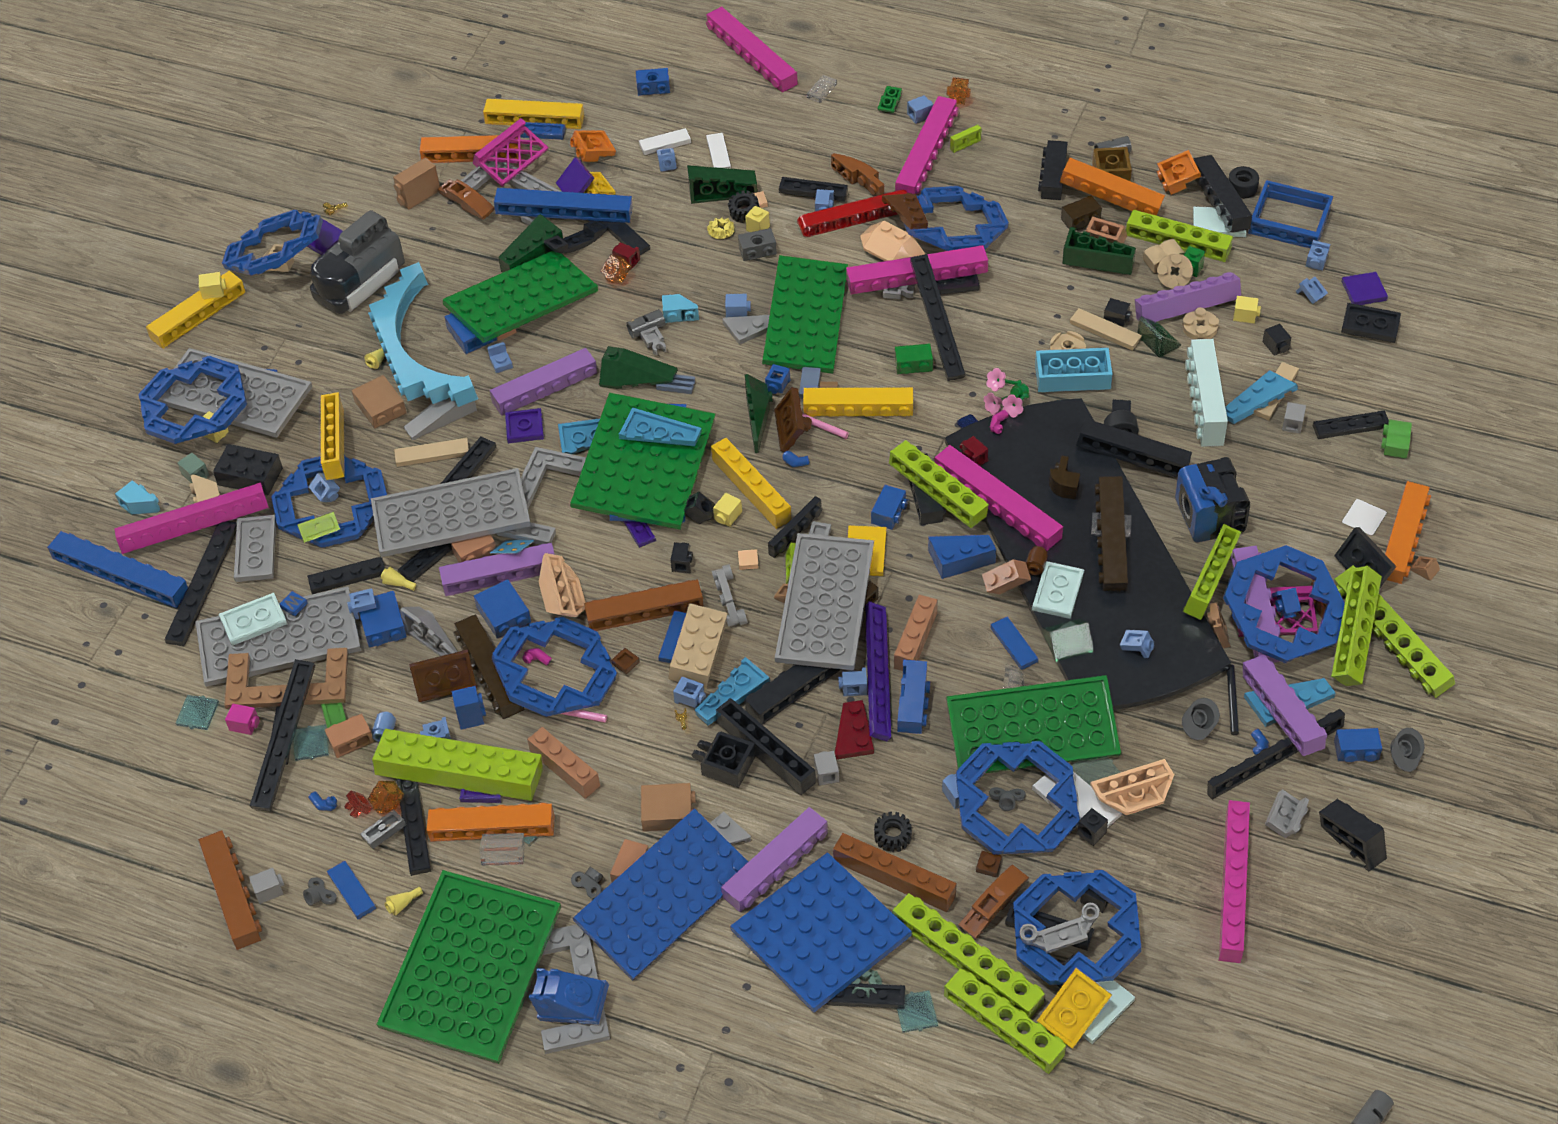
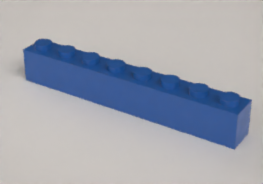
M497 188L494 199L495 214L537 217L541 214L547 218L630 223L633 209L632 196Z
M60 531L47 547L54 560L176 609L181 604L188 589L186 580L180 576H173L165 570L160 571L150 564L145 565L134 558H128L119 552L110 551L104 546L92 544L89 540L77 538L71 533L67 534Z

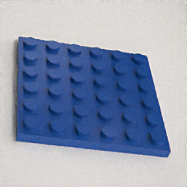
M828 852L730 926L731 931L813 1013L912 936V931Z

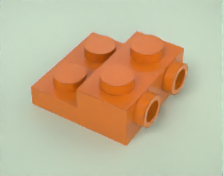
M604 130L574 131L573 137L570 139L571 147H575L577 157L581 158L583 162H596L599 160V156H615L616 150Z
M1189 150L1157 163L1159 170L1156 172L1159 180H1164L1162 182L1165 192L1169 191L1171 195L1186 189V183L1201 177Z

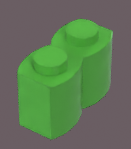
M1389 419L1388 425L1384 424L1382 435H1385L1386 438H1382L1381 443L1384 455L1407 458L1412 428L1411 422Z

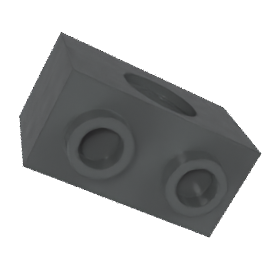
M771 228L738 235V246L743 261L777 254L776 240Z

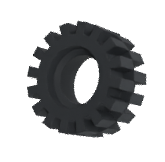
M741 191L742 194L737 192L736 196L732 195V199H729L728 208L730 216L736 222L740 220L741 223H744V220H746L745 216L754 206L760 208L757 196L753 192L750 194V191H747V193ZM743 205H750L745 209H739Z
M888 812V816L884 813L882 814V819L880 817L877 818V823L875 822L874 825L875 842L878 843V847L881 848L883 846L884 851L887 852V849L890 848V852L894 853V849H897V852H899L901 847L905 849L907 844H910L912 825L908 818L905 820L906 816L904 814L900 817L899 812H895V815H892V812ZM895 827L900 829L901 833L898 836L891 837L885 834V830Z

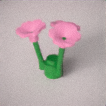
M994 368L993 371L987 374V387L996 392L1003 388L1005 383L1014 386L1010 390V395L1003 398L994 396L992 392L984 396L985 409L994 415L1001 410L1000 404L1004 406L1003 410H1006L1014 418L1023 412L1022 403L1024 399L1029 398V388L1021 380L1005 379L1006 374L1001 372L999 368Z

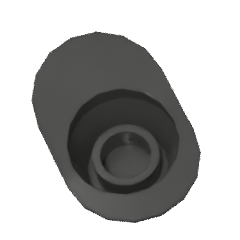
M1199 698L1184 713L1182 717L1183 730L1191 739L1203 740L1217 725L1220 713L1215 702L1208 698Z
M1404 728L1391 742L1390 751L1395 764L1403 771L1411 772L1416 769L1425 749L1424 740L1417 730Z

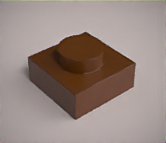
M626 648L611 660L612 665L626 675L640 663L639 657Z
M981 851L976 872L997 877L1002 856Z

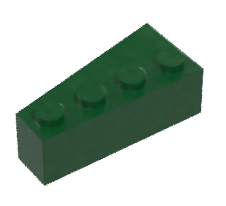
M687 165L691 204L732 199V195L736 196L737 192L742 194L741 191H745V193L750 191V194L758 192L755 170Z
M539 214L498 257L501 272L508 271L553 251L544 244V240L556 235L563 238L562 230Z
M1070 227L1063 249L1062 264L1131 275L1136 248L1116 241L1113 243L1108 242L1106 238L1101 236L1095 238L1085 231L1079 233L1076 232V228Z

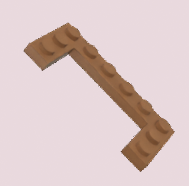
M347 648L327 649L325 683H310L304 705L346 703ZM249 653L229 654L225 708L230 709L232 703L253 708L281 706L287 685L248 687Z

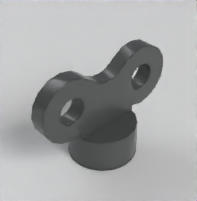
M994 787L989 791L991 798L999 799V807L1004 811L1013 810L1016 801L1025 799L1026 795L1024 790L1018 788L1006 791L1002 788Z
M591 866L585 874L575 872L571 877L573 886L577 888L584 887L587 895L592 899L603 891L602 887L598 884L603 875ZM578 877H581L580 882H577ZM594 888L597 889V892L595 894L592 893V890Z
M314 877L308 881L309 888L303 891L304 900L308 905H313L320 900L324 904L335 903L336 893L325 889L324 881L321 878Z

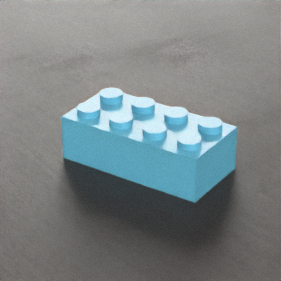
M1109 348L1036 351L1035 370L1038 392L1111 389L1113 374Z

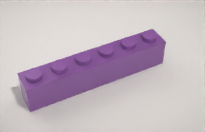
M1227 272L1222 276L1209 277L1204 281H1194L1189 285L1176 286L1171 290H1161L1156 294L1143 295L1141 298L1135 299L1136 319L1145 325L1193 312L1199 307L1207 308L1236 300L1237 296H1241L1240 278L1231 272Z
M587 348L579 350L491 389L492 403L501 416L505 415V412L514 411L597 374L596 361Z
M552 543L524 548L519 553H502L439 567L445 596L495 586L507 579L513 582L540 576L543 555L545 553L554 554Z
M1257 546L1233 549L1231 554L1233 569L1238 561L1261 554V552H1258ZM1254 573L1244 603L1262 610L1256 628L1279 637L1280 628L1278 624H1275L1276 611L1275 607L1271 606L1270 603L1271 590L1266 586L1267 578ZM1253 650L1254 658L1264 655ZM1265 655L1268 658V660L1272 661L1273 663L1280 662L1274 658Z
M1265 655L1243 662V678L1302 756L1325 749L1327 739L1325 729L1318 725L1315 716L1308 712L1304 702L1298 699L1294 689L1288 686L1284 676L1276 670L1274 663L1269 661Z
M808 807L721 887L722 898L740 913L745 908H749L760 894L763 895L767 892L769 886L774 881L782 878L784 872L789 867H794L801 856L808 854L814 844L826 837L828 833L827 821Z

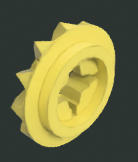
M723 217L721 219L715 218L707 226L708 234L716 239L728 238L735 230L734 223L729 218L724 220Z

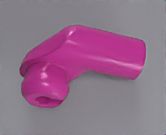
M1002 410L992 416L990 424L992 432L996 434L1002 432L1003 426L1000 422L1008 418L1006 410Z
M539 648L528 649L522 656V660L527 664L531 663L532 660H539L547 666L552 660L549 655Z

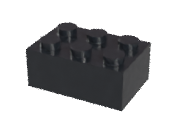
M227 444L213 473L218 486L239 490L261 483L264 494L269 496L283 467L279 454Z

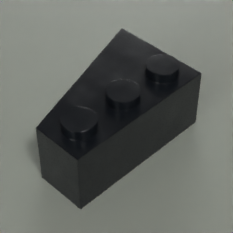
M1338 798L1319 811L1321 827L1339 844L1344 843L1351 850L1350 855L1353 858L1358 856L1366 864L1364 868L1368 872L1387 859L1385 832L1380 824L1374 823L1364 814L1354 810L1349 804L1342 802Z

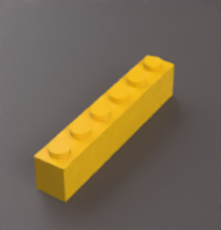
M487 99L483 110L485 124L513 125L521 118L525 122L565 124L566 129H581L584 120L583 104Z
M231 271L226 272L221 276L226 281L223 297L203 299L199 290L147 325L146 329L150 339L162 349L246 293L242 280Z
M913 387L804 388L803 411L804 414L811 417L913 416Z
M339 392L321 395V466L326 480L345 477L344 408Z
M727 438L711 446L712 461L776 529L792 519L791 506Z

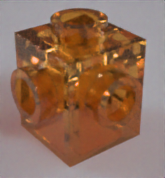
M953 77L951 86L947 87L946 95L950 99L957 100V104L965 105L966 99L970 98L971 94L969 79Z
M610 254L600 272L605 275L607 281L622 283L632 266L621 256Z
M378 781L369 795L368 801L377 813H389L397 808L404 793L395 781Z

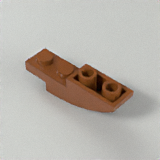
M836 153L831 154L832 169L842 175L845 180H848L852 185L858 182L874 196L884 194V183L879 180V172L855 158Z
M449 179L438 188L441 195L459 203L463 210L483 220L495 210L494 206L481 194L458 179L456 181Z
M1012 864L977 899L969 913L958 924V927L976 940L999 911L1007 906L1029 877Z

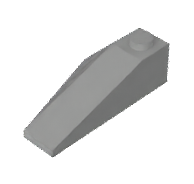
M448 398L438 403L430 404L406 424L404 429L413 441L477 411L476 403L472 401L458 407L455 401H451Z
M420 606L402 607L400 609L407 634L439 656L457 652L432 612L429 610L425 611Z

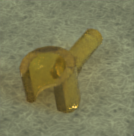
M326 202L323 204V207L326 208L323 211L328 215H332L335 210L347 207L348 205L347 203L332 206Z
M684 708V713L679 714L677 709H675V718L677 721H680L682 730H685L687 728L685 722L687 710Z

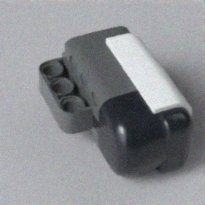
M369 210L340 234L338 243L315 260L310 270L313 282L310 285V291L315 301L337 314H343L346 311L351 312L399 272L398 268L405 263L399 236L388 227L385 217L373 210Z

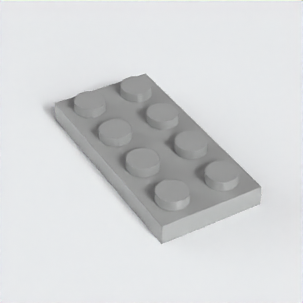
M275 515L237 518L235 582L274 579Z

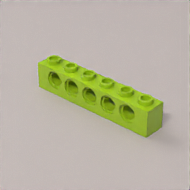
M1137 210L1132 211L1126 225V233L1129 237L1159 245L1164 241L1174 239L1184 252L1191 246L1205 251V257L1221 262H1226L1232 247L1233 236Z
M905 440L890 451L889 464L968 527H974L987 516L989 504L984 499L978 497L970 488L964 486L957 478L951 476L943 467L932 461L929 456L919 451L916 446Z
M1223 524L1183 612L1200 620L1202 619L1241 531Z
M1368 566L1351 569L1331 675V677L1345 686L1361 685L1364 678L1382 578L1381 575Z
M960 968L944 986V997L1049 1074L1065 1056L1066 1045L1061 1038L1051 1035L1042 1024L1032 1021L1024 1011L1017 1010L1008 999L998 996L989 985H983L971 972H966ZM972 991L976 994L968 995L967 992ZM985 1004H990V1005H992L993 1007H991V1008H986V1007H984V1005H985ZM1008 1017L1010 1020L1004 1021L1001 1018ZM1020 1030H1025V1031H1027L1028 1033H1027V1034H1021V1033H1019L1018 1031H1020ZM1043 1043L1046 1046L1038 1047L1036 1044Z

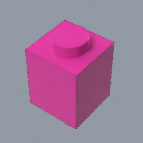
M232 703L225 718L229 731L252 735L254 729L259 725V717L255 708Z

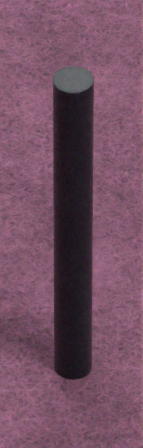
M1231 664V667L1227 669L1231 735H1238L1235 666Z

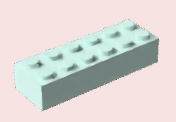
M1191 340V345L1187 348V357L1189 359L1185 361V368L1189 370L1187 380L1188 384H1191L1190 398H1193L1192 411L1196 412L1194 424L1198 425L1196 431L1197 439H1200L1201 447L1224 446L1228 420L1214 340Z

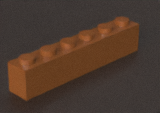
M698 579L584 603L588 626L595 631L671 616L674 611L686 613L689 604L702 607L704 605Z
M223 830L198 839L236 949L238 950L261 941L259 932H262L259 920H254L253 915H256L253 903H248L247 899L251 896L247 886H242L241 882L245 881L241 869L237 870L236 868L239 862L236 854H231L230 849L234 847L230 837H225Z
M842 833L833 848V858L840 865L906 895L909 893L914 897H918L924 903L944 912L949 910L956 897L957 883L845 833Z

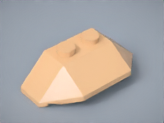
M886 221L871 225L860 235L864 251L883 261L925 254L913 236L908 235L906 231Z
M545 553L542 559L539 586L546 612L569 617L579 616L585 611L584 603L586 602L578 576L564 562L565 559L562 556Z
M1162 759L1092 781L1090 785L1099 801L1125 815H1129L1164 804L1174 778V773L1166 760Z

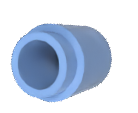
M382 712L377 714L372 729V737L375 741L380 742L385 729L394 730L396 718L392 713Z

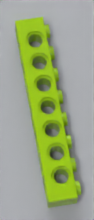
M1354 565L1334 579L1341 597H1346L1350 573L1351 569L1355 568ZM1379 594L1372 632L1377 638L1381 637L1384 640L1383 643L1390 652L1394 651L1397 654L1396 658L1401 665L1404 666L1406 664L1410 669L1409 673L1411 676L1423 683L1421 685L1426 693H1432L1437 698L1455 685L1453 674ZM1379 616L1384 617L1382 620H1376ZM1390 630H1396V631H1397V632H1395L1394 634H1389V633H1388ZM1402 644H1409L1406 648L1400 647ZM1415 658H1422L1419 662L1413 661ZM1428 672L1435 673L1433 676H1426Z
M908 893L892 910V913L912 931L913 937L956 969L962 968L966 972H971L983 985H989L994 993L1008 999L1013 1007L1024 1011L1030 1019L1044 1004L1045 993L1041 987L1030 983L1022 973L1015 972L1003 959H998L992 955L988 948L985 946L981 947L969 934L962 933L953 922H947L941 917L939 912L928 908L920 898ZM920 916L922 917V919H916L914 917ZM931 929H938L939 931L934 932ZM949 941H954V942H956V943H955V944H949L948 942H949ZM970 953V954H972L973 956L968 957V956H965L964 954ZM988 966L990 969H983L981 967ZM999 979H1006L1007 981L1001 982ZM1021 991V992H1024L1025 994H1024V995H1018V994H1016V992Z

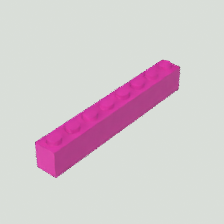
M720 7L706 14L708 29L712 30L718 38H721L727 46H730L736 54L749 63L755 71L763 75L775 88L784 92L798 85L797 72L727 10Z
M941 96L937 97L895 182V191L906 190L908 193H916V195L921 192L922 183L927 179V172L931 171L933 160L937 159L938 150L943 146V139L947 138L948 129L952 127L954 117L958 115L959 107H957V100Z
M983 245L927 254L936 281L988 272V258ZM910 257L846 267L847 283L851 295L917 284L910 263Z
M951 445L934 457V462L937 465L943 467L951 476L957 478L960 483L970 488L978 497L984 499L989 504L988 509L994 515L1002 518L1009 526H1013L1023 536L1031 539L1037 546H1041L1048 551L1062 539L1063 526Z
M258 483L114 528L115 536L121 553L124 554L269 507L262 485Z
M1233 800L1228 801L1225 821L1219 961L1241 963L1244 952L1250 802Z

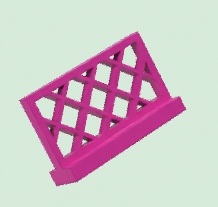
M521 118L474 155L473 164L477 168L480 166L502 187L549 148L525 126L526 122ZM523 133L527 134L529 140L520 139V135ZM518 143V149H510L509 144ZM520 144H529L530 150L520 149ZM532 145H539L542 149L534 151L532 150ZM506 152V158H497V153ZM509 153H518V159H509ZM521 154H530V159L521 160ZM493 161L495 162V167H488L485 163ZM497 162L507 163V168H497ZM509 163H518V168L509 169ZM498 172L507 173V177L502 180L498 176Z
M1312 586L1271 587L1270 603L1271 606L1275 607V611L1278 614L1280 612L1277 611L1276 605H1274L1277 597H1272V593L1296 587L1299 603H1309V609L1306 612L1303 610L1298 612L1302 615L1298 621H1295L1293 618L1286 619L1293 624L1291 629H1285L1280 625L1284 620V616L1278 622L1275 621V624L1279 625L1280 635H1295L1299 627L1317 634L1318 627L1313 598L1309 597ZM1306 618L1312 623V628H1305L1299 623ZM1237 627L1238 637H1244L1241 629Z

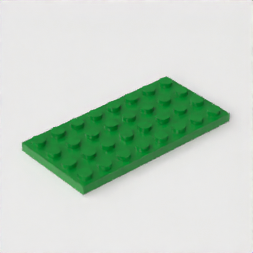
M551 251L443 299V305L477 338L485 343L597 292L598 285L562 253Z
M779 255L762 359L763 365L772 366L775 364L801 370L803 367L820 368L821 372L833 374L846 283V267H848V264Z
M1107 675L946 696L957 769L963 765L982 743L1001 745L1007 742L1027 744L1032 741H1041L1066 762L1121 755ZM1025 759L1017 769L1037 766L1028 759ZM997 760L985 773L1008 771L1010 769Z

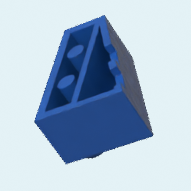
M989 535L928 537V552L941 579L996 563V547Z

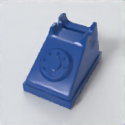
M544 968L536 969L537 980L533 994L529 995V999L537 1011V1018L540 1021L578 1022L599 1025L609 983L606 980L594 979L558 969H551L550 971Z

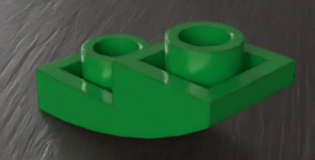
M886 86L884 95L881 96L878 110L894 113L902 95V88Z

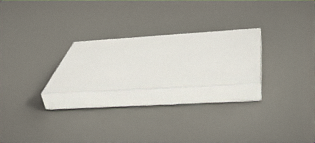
M1074 773L1073 779L1080 819L1091 808L1108 819V827L1121 817V812L1099 801L1092 787ZM1045 774L1032 785V790L1059 812L1061 809L1046 798L1057 782Z

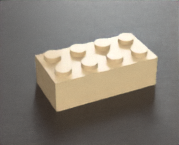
M689 604L670 664L669 680L679 682L681 677H685L704 684V689H707L725 630L728 613Z

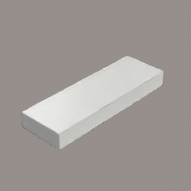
M686 128L639 140V145L644 155L655 153L657 150L691 143V138Z
M723 133L706 135L713 167L731 169Z

